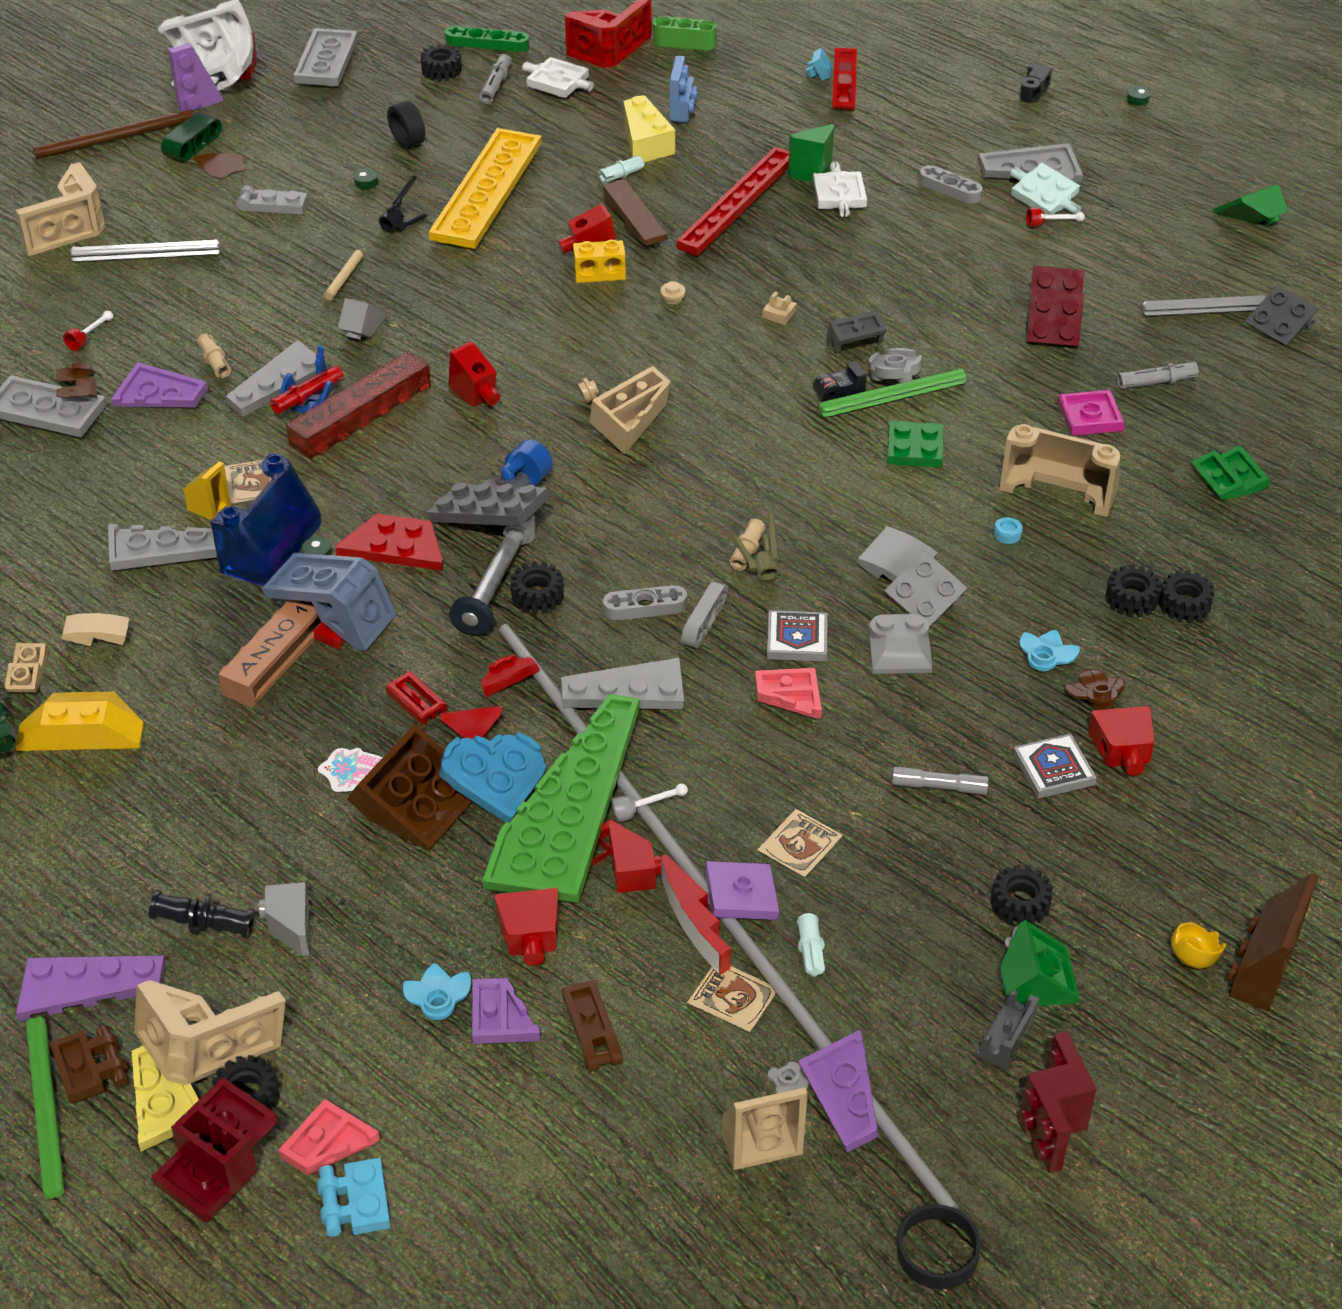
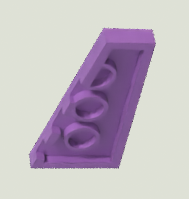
M164 956L28 958L16 1011L18 1021L28 1020L32 1014L46 1011L48 1015L61 1013L63 1008L83 1004L85 1008L98 1005V1002L102 999L115 997L118 1001L136 997L137 984L148 980L163 983L166 965Z

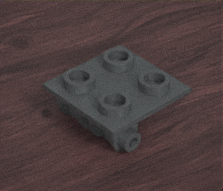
M1277 285L1245 320V323L1287 346L1302 328L1305 329L1307 327L1310 329L1314 325L1315 320L1312 316L1319 308Z

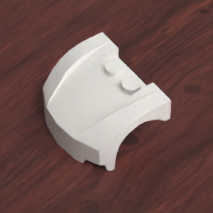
M239 0L221 3L215 9L184 17V15L165 20L158 28L159 32L167 37L173 47L185 43H190L194 47L218 91L236 82L252 62L253 38L251 27Z

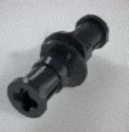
M155 890L149 906V919L154 920L160 917L175 920L176 923H188L189 931L193 935L198 934L201 929L203 932H206L209 927L215 931L222 932L224 930L242 934V938L247 939L252 932L255 910L248 909V911L229 908L226 905H213L212 894L209 893L203 902H199V899L192 900L187 897L179 898L164 895L161 890Z

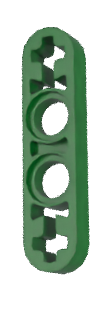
M450 26L445 29V42L451 46L523 52L529 49V35L525 32L465 26Z

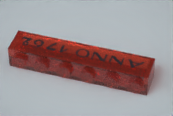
M406 351L287 423L286 429L289 446L311 460L431 385L429 364L411 352Z

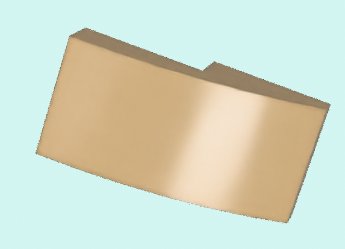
M101 613L69 615L66 617L61 639L91 646L93 638L123 645L129 618Z
M16 643L13 663L8 664L4 688L6 692H36L38 690L49 650L46 643Z

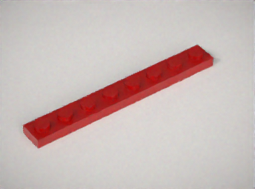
M774 147L676 240V249L698 256L788 169L789 151Z

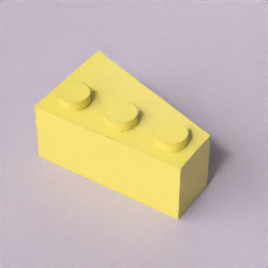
M645 95L635 96L632 99L624 100V127L632 158L641 156L642 160L647 162L675 154V129Z

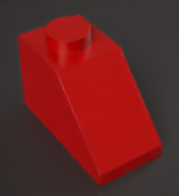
M609 822V845L617 893L656 889V875H662L660 856H654L652 843L617 822Z

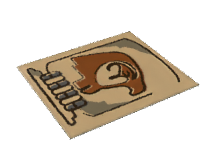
M273 458L224 466L231 504L281 495Z
M795 809L757 850L806 877L843 835Z
M732 966L731 969L722 975H719L711 967L687 1003L751 1032L776 992L769 983Z

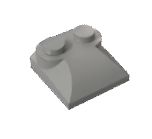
M884 614L875 616L868 623L867 633L872 674L932 673L929 622L925 617L918 614Z

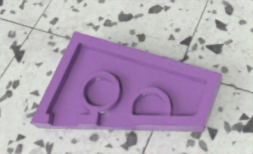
M137 362L111 398L113 407H196L207 392L208 386L206 381Z

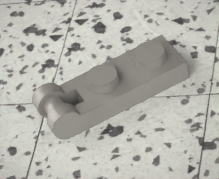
M245 185L240 191L236 206L241 211L303 215L308 203L307 193L297 191L255 190L253 187Z

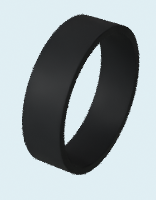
M940 1204L922 1206L907 1215L900 1226L897 1241V1258L903 1271L918 1284L933 1289L953 1288L966 1282L974 1273L981 1248L980 1235L973 1221L958 1209ZM926 1220L947 1221L958 1226L968 1235L974 1247V1257L967 1266L957 1272L949 1274L931 1273L923 1270L911 1261L904 1250L903 1237L911 1227Z

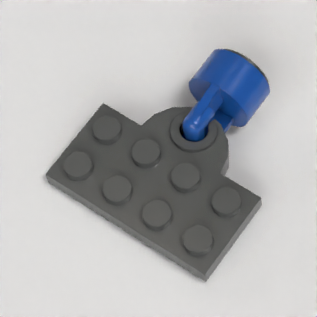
M522 441L506 456L501 474L491 477L479 485L467 484L465 482L453 485L451 490L444 497L438 499L436 504L427 511L429 521L521 526L550 498L547 487H535L552 469L553 462L550 453L537 441Z

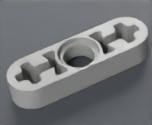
M932 165L924 166L920 169L919 183L922 186L968 204H975L981 200V184Z
M715 581L710 583L684 626L681 637L682 644L693 648L700 646L725 604L728 594L727 585Z
M676 585L615 591L606 594L603 598V614L610 620L678 614L687 607V592L684 588ZM641 600H649L652 602V604L642 606L638 604V602Z

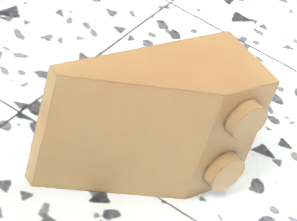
M806 1087L737 1102L722 1114V1136L733 1170L803 1154L808 1095Z

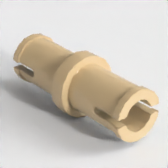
M202 334L197 339V343L204 353L205 362L211 365L218 378L220 376L221 378L227 377L231 373V367L225 359L223 349L217 346L211 334Z
M756 518L749 520L744 533L739 536L750 555L755 554L758 550V541L766 529L764 527L765 524ZM736 547L729 560L730 566L735 570L743 571L747 567V561L739 548Z

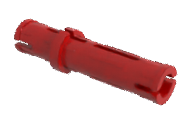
M333 365L326 371L299 385L290 386L288 391L272 398L270 406L277 415L291 407L301 406L305 403V400L323 391L327 381L336 384L344 379V374L339 366Z

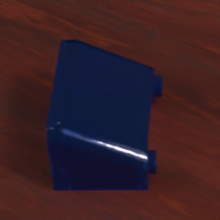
M269 452L261 463L262 472L264 475L271 477V480L246 510L234 506L225 507L210 521L220 573L257 585H265L293 553H299L302 549V544L312 537L322 523L320 509L288 458L273 452Z

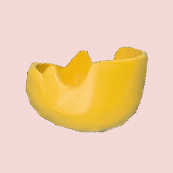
M1193 922L1179 924L1171 937V947L1177 958L1184 965L1194 969L1211 967L1219 960L1226 948V943L1219 944L1218 932H1208L1205 928Z

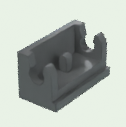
M876 310L829 322L826 342L828 346L834 344L833 353H838L841 351L843 344L877 336L876 343L882 342L887 328Z
M1012 990L1009 993L1006 1003L1002 1006L976 1052V1057L1007 1071L1036 1020L1040 999L1030 995L1026 1003L1021 1004L1016 1000L1018 995L1016 990Z

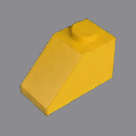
M220 461L199 474L183 489L187 510L209 520L215 521L231 506L224 463Z

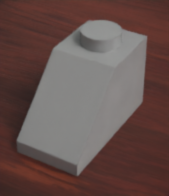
M345 298L338 329L346 331L345 336L361 340V336L371 338L385 319L387 311L366 302Z
M305 882L266 885L265 899L259 900L260 919H266L270 934L300 955H309V901Z

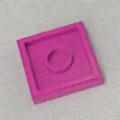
M1110 390L1058 395L1057 402L1071 436L1124 431V420Z

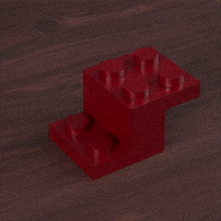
M1033 266L1026 342L1079 346L1084 294L1082 293L1085 270Z
M1067 1031L1054 1034L1051 1050L1048 1051L1049 1061L1047 1069L1028 1074L1026 1088L1022 1092V1109L1018 1113L1021 1127L1024 1131H1029L1032 1137L1035 1156L1039 1161L1044 1162L1048 1173L1063 1169L1070 1134L1088 1129L1097 1090Z
M222 1077L171 1126L177 1152L151 1176L153 1185L207 1223L257 1173L252 1147L278 1122L276 1114Z

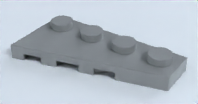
M1069 143L980 153L978 156V163L984 177L1015 179L1010 176L1014 167L1029 173L1038 165L1044 163L1073 182L1082 183L1083 179L1082 171Z
M295 341L226 395L227 405L242 417L267 405L272 398L280 395L281 385L287 373L293 375L296 385L316 376V354L300 341Z
M108 524L109 564L111 570L227 556L224 529L187 527L185 531H176L171 526H161L160 530H145L144 525H132L131 529H119L118 524Z
M679 658L561 677L562 707L599 708L609 694L639 698L640 709H683L684 706Z

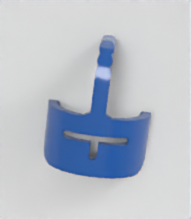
M322 345L317 346L315 359L316 375L326 371L324 348ZM291 373L286 374L281 385L280 395L288 391L290 386L296 385ZM327 381L322 394L313 395L305 400V403L301 406H294L290 409L304 414L318 412L332 392L333 382Z

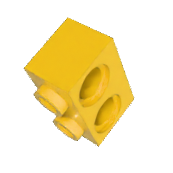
M623 240L573 243L576 283L626 280Z

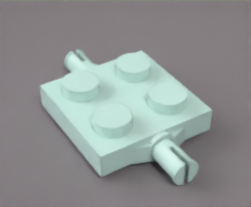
M1041 163L1029 173H1025L1017 167L1012 169L1010 176L1020 182L1012 188L1011 195L1028 206L1041 208L1045 215H1054L1063 209L1073 214L1081 211V206L1071 201L1079 193L1080 185L1044 163Z

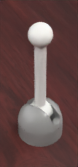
M680 783L675 789L637 801L628 796L612 798L611 802L617 821L621 823L631 819L637 807L674 795L684 796L687 794L688 788L685 784Z

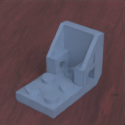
M293 553L262 588L266 598L312 602L320 620L356 650L366 651L396 615L376 567L361 557Z

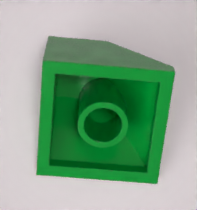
M1279 184L1214 208L1213 212L1217 215L1253 224L1265 220L1266 225L1281 220L1279 215L1288 212V208Z
M1027 920L1022 921L1000 965L1003 978L1002 987L1006 995L1008 996L1012 990H1016L1018 994L1016 1000L1022 1004H1025L1030 995L1040 998L1038 1006L1075 1004L1079 1002L1080 996L1067 946Z

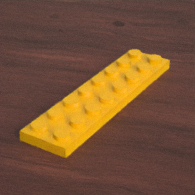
M497 128L430 229L429 240L476 249L541 146V136Z

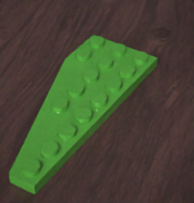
M609 694L589 719L590 724L582 734L578 733L574 737L572 746L565 754L562 753L535 786L536 791L528 801H523L516 809L517 814L511 822H506L500 829L482 880L484 889L513 893L558 888V900L579 903L640 709L639 698Z

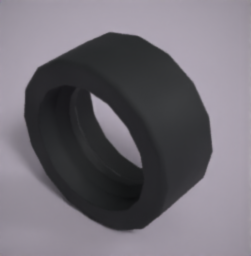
M408 100L390 106L387 111V119L391 133L397 143L405 149L423 143L426 137V130L422 116L416 106Z

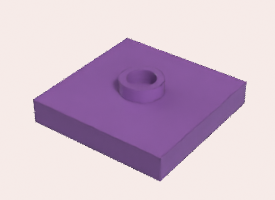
M706 861L704 870L711 912L715 917L777 920L779 907L770 864Z

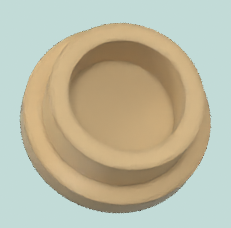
M675 281L664 284L660 289L664 302L668 304L680 303L686 293L685 287Z
M587 378L582 379L583 382L577 384L587 404L600 395L594 380L589 382Z

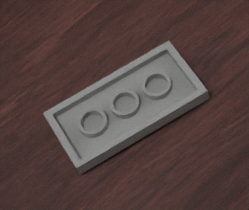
M314 28L294 72V83L325 85L327 87L339 86L358 41V31Z
M10 375L0 387V419L82 437L106 407L107 402L105 396L97 395V398L93 395L57 397V389L62 388L61 386Z

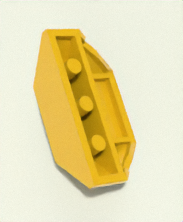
M115 691L52 693L20 724L15 750L140 748L144 722Z

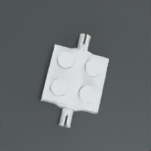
M552 57L539 65L528 62L523 64V71L532 73L527 77V86L538 91H545L558 97L566 98L576 88L591 91L593 88V82L586 80L589 77L588 68Z
M833 162L830 164L831 172L813 173V185L818 209L832 210L839 208L840 216L844 217L845 213V217L850 214L849 208L866 207L867 197L861 172L841 171L840 164L836 162L835 167Z

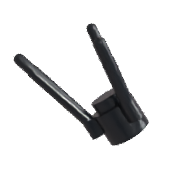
M416 175L411 177L392 205L379 218V224L386 232L392 233L396 229L402 232L407 226L427 217V213H422L403 222L404 215L398 209L402 204L403 197L417 179Z

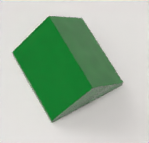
M833 124L790 135L788 176L790 178L813 183V173H827L830 171L833 157Z

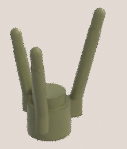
M773 513L768 515L770 543L768 536L763 535L764 551L757 553L756 559L753 560L738 536L733 537L737 547L746 559L750 571H756L758 578L763 581L773 580L780 574L777 562L779 561V556L777 553Z

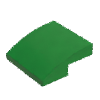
M1241 445L1221 455L1214 450L1191 462L1193 468L1219 499L1245 496L1270 486L1269 477Z

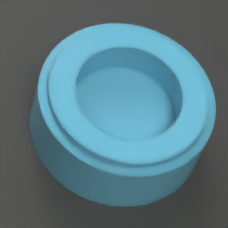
M1001 518L994 524L993 535L999 542L1005 544L1016 543L1021 539L1023 527L1014 518Z

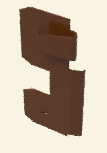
M72 363L71 367L56 369V381H76V386L58 388L57 397L93 395L97 398L96 379L88 377V374L93 372L92 365Z

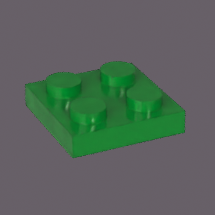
M889 421L887 464L942 468L943 424Z

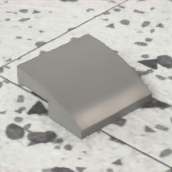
M886 527L856 562L875 578L879 579L884 574L893 582L924 550L933 558L938 552L905 532Z

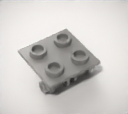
M924 550L884 592L909 614H918L925 617L930 627L950 606L954 607L960 601V596L967 590V587Z

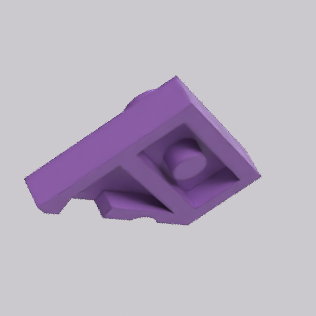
M507 978L473 979V1044L540 1041L539 1027L537 1024L534 1025L527 1015V1008L521 999L515 996L514 988Z

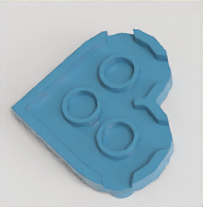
M519 732L516 735L501 736V734H498L491 741L480 736H475L474 739L463 738L460 740L457 737L445 749L441 758L439 775L455 790L505 823H510L517 813L516 809L523 801H526L540 781L545 771L546 763H544V758L540 753L542 750L541 746L531 737Z

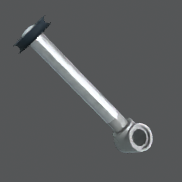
M534 513L521 526H505L503 531L504 539L473 596L458 598L453 603L449 617L453 625L461 632L471 636H481L490 630L494 616L487 605L518 547L528 544L535 539Z

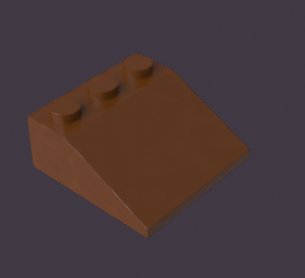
M416 724L371 769L346 799L370 821L427 851L472 802V800L455 790L447 781L440 777L441 758L445 750Z
M1311 873L1267 902L1261 916L1254 914L1248 929V933L1252 934L1251 940L1244 938L1238 953V957L1243 959L1240 964L1233 963L1227 981L1233 983L1229 997L1269 1012L1298 941L1318 875Z

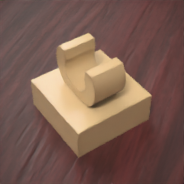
M775 291L769 298V303L763 309L762 318L786 325L797 312V303L791 302L789 295L784 299L779 298L778 292Z

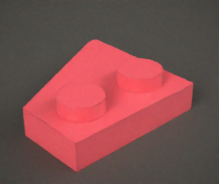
M815 668L755 671V686L759 702L816 719L821 718L822 708Z
M324 1099L280 1147L278 1152L282 1160L306 1175H310L318 1171L322 1166L331 1165L376 1144L380 1140L379 1131Z

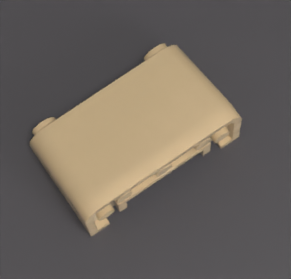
M1021 424L1013 427L1006 439L999 490L1013 493L1017 485L1025 483V487L1030 488L1033 480L1085 492L1084 502L1089 503L1091 500L1094 503V514L1108 517L1119 486L1120 452L1108 444H1101Z

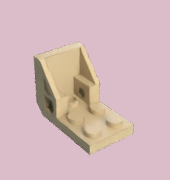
M80 162L71 164L57 185L58 198L16 210L25 251L28 256L98 236L104 230L105 223L97 186Z
M148 980L137 984L134 1032L165 1079L187 1085L215 1074L220 1067L225 1070V1062L228 1060L235 1064L237 1063L236 1057L242 1056L243 1061H247L248 1055L257 1057L281 1047L286 1000L277 991L215 1015L202 996ZM190 1021H196V1022H197V1023L192 1024V1025H190V1026H189V1024H188V1022H190Z

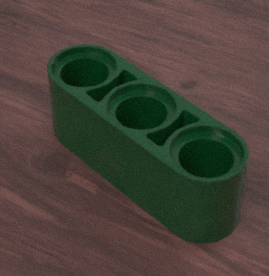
M202 113L194 114L163 139L161 143L162 154L182 162L188 161L220 135L222 129L221 121Z

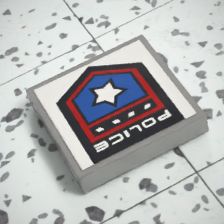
M769 610L767 659L826 662L827 613Z
M1071 734L1013 748V756L1037 799L1096 784L1097 778Z

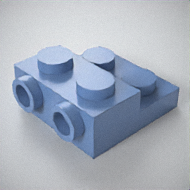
M685 56L675 57L670 78V121H677L679 123H686L690 120V113H694L695 101H697L698 87L694 86V77H688L689 66H685Z

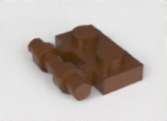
M109 1026L99 1027L96 1030L97 1037L91 1040H87L83 1030L50 1042L70 1104L105 1092L102 1084L104 1079H112L117 1088L128 1084L126 1075L128 1067L125 1060L119 1056V1042L116 1035L111 1033ZM104 1055L106 1061L95 1064L93 1056Z

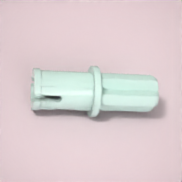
M635 156L625 161L618 160L614 165L598 171V174H602L599 175L600 181L603 184H607L621 177L625 179L628 174L641 170L644 167V161L641 156Z
M806 913L799 916L797 920L800 934L798 949L803 954L805 972L810 977H816L825 971L822 952L825 943L823 938L820 937L818 917L815 914Z

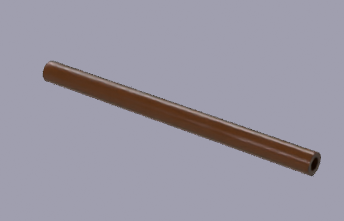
M190 109L33 147V152L37 159L184 123L194 115V112Z

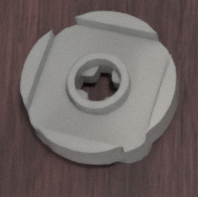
M892 348L888 349V354L880 356L879 351L869 358L871 378L876 381L896 379L901 383L912 381V375L919 373L922 369V356L919 355L917 357L916 351L911 349Z

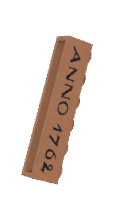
M288 600L280 609L276 610L273 617L263 627L258 629L256 635L245 646L241 647L238 654L227 665L223 666L218 674L223 696L251 708L263 697L315 640L313 631L322 621L312 602Z

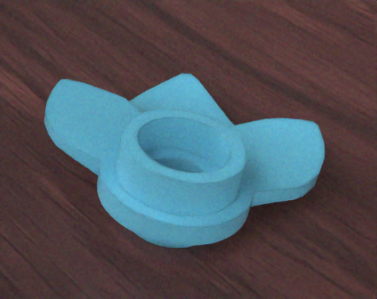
M1052 630L1039 638L1031 633L1024 632L1019 642L1021 649L1028 655L1027 661L1029 665L1039 671H1049L1054 669L1056 665L1073 662L1078 657L1080 647L1077 645H1063L1057 630Z
M435 963L426 970L421 982L404 981L403 992L406 1000L413 1005L421 1007L422 1013L432 1020H442L449 1017L455 1009V1004L465 999L471 989L469 972L459 973L450 978Z

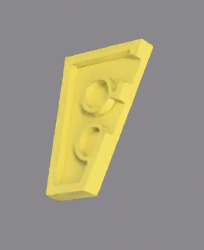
M144 1046L132 1050L136 1117L138 1121V1145L141 1152L172 1138L171 1126L199 1100L191 1084L184 1085L167 1081Z

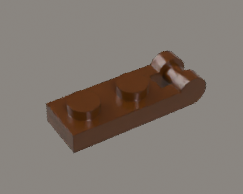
M595 980L562 988V998L579 1042L587 1071L599 1070V1066L608 1063L612 1066L622 1064L621 1050ZM605 1044L607 1050L595 1052L594 1047Z

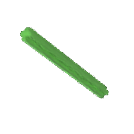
M956 369L906 383H898L824 401L819 404V413L822 417L826 418L966 383L967 375L963 369Z
M38 1016L37 1018L28 1019L26 1028L42 1190L45 1198L53 1199L64 1194V1183L47 1024L43 1017Z

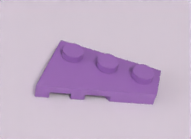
M190 43L168 49L177 106L180 112L190 109L196 110L224 101Z
M861 1029L798 1061L803 1074L809 1081L814 1094L847 1153L879 1137Z

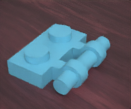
M380 1158L344 1164L346 1177L340 1178L334 1176L333 1166L325 1165L320 1167V1179L317 1181L318 1194L322 1196L323 1207L320 1210L321 1222L326 1226V1234L328 1236L335 1237L340 1235L341 1224L352 1222L354 1235L390 1228ZM348 1194L349 1205H338L337 1196Z

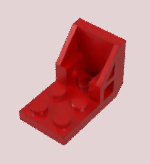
M637 0L621 14L605 9L567 13L565 15L566 55L601 68L616 67L652 37V0Z

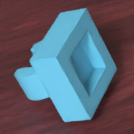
M823 48L814 51L812 60L807 63L809 68L805 69L809 78L818 74L823 81L830 78L832 64Z

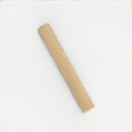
M354 251L324 293L325 299L331 301L362 259V251Z

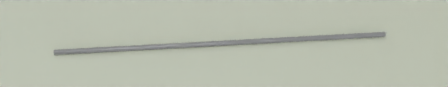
M508 624L502 625L499 628V633L519 658L527 659V657H530L538 664ZM538 664L540 671L532 676L575 732L582 734L587 727L573 708L562 707L561 692ZM620 770L616 782L618 788L625 796L632 798L634 801L643 799ZM648 804L637 807L636 811L678 866L708 893L706 879ZM708 894V905L710 906V900H709V894ZM718 917L819 1050L831 1045L832 1042L736 918ZM873 1097L876 1122L879 1128L935 1201L940 1205H947L957 1209L958 1205Z

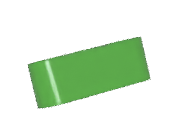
M657 17L653 20V43L661 47L712 50L716 47V24L708 20Z

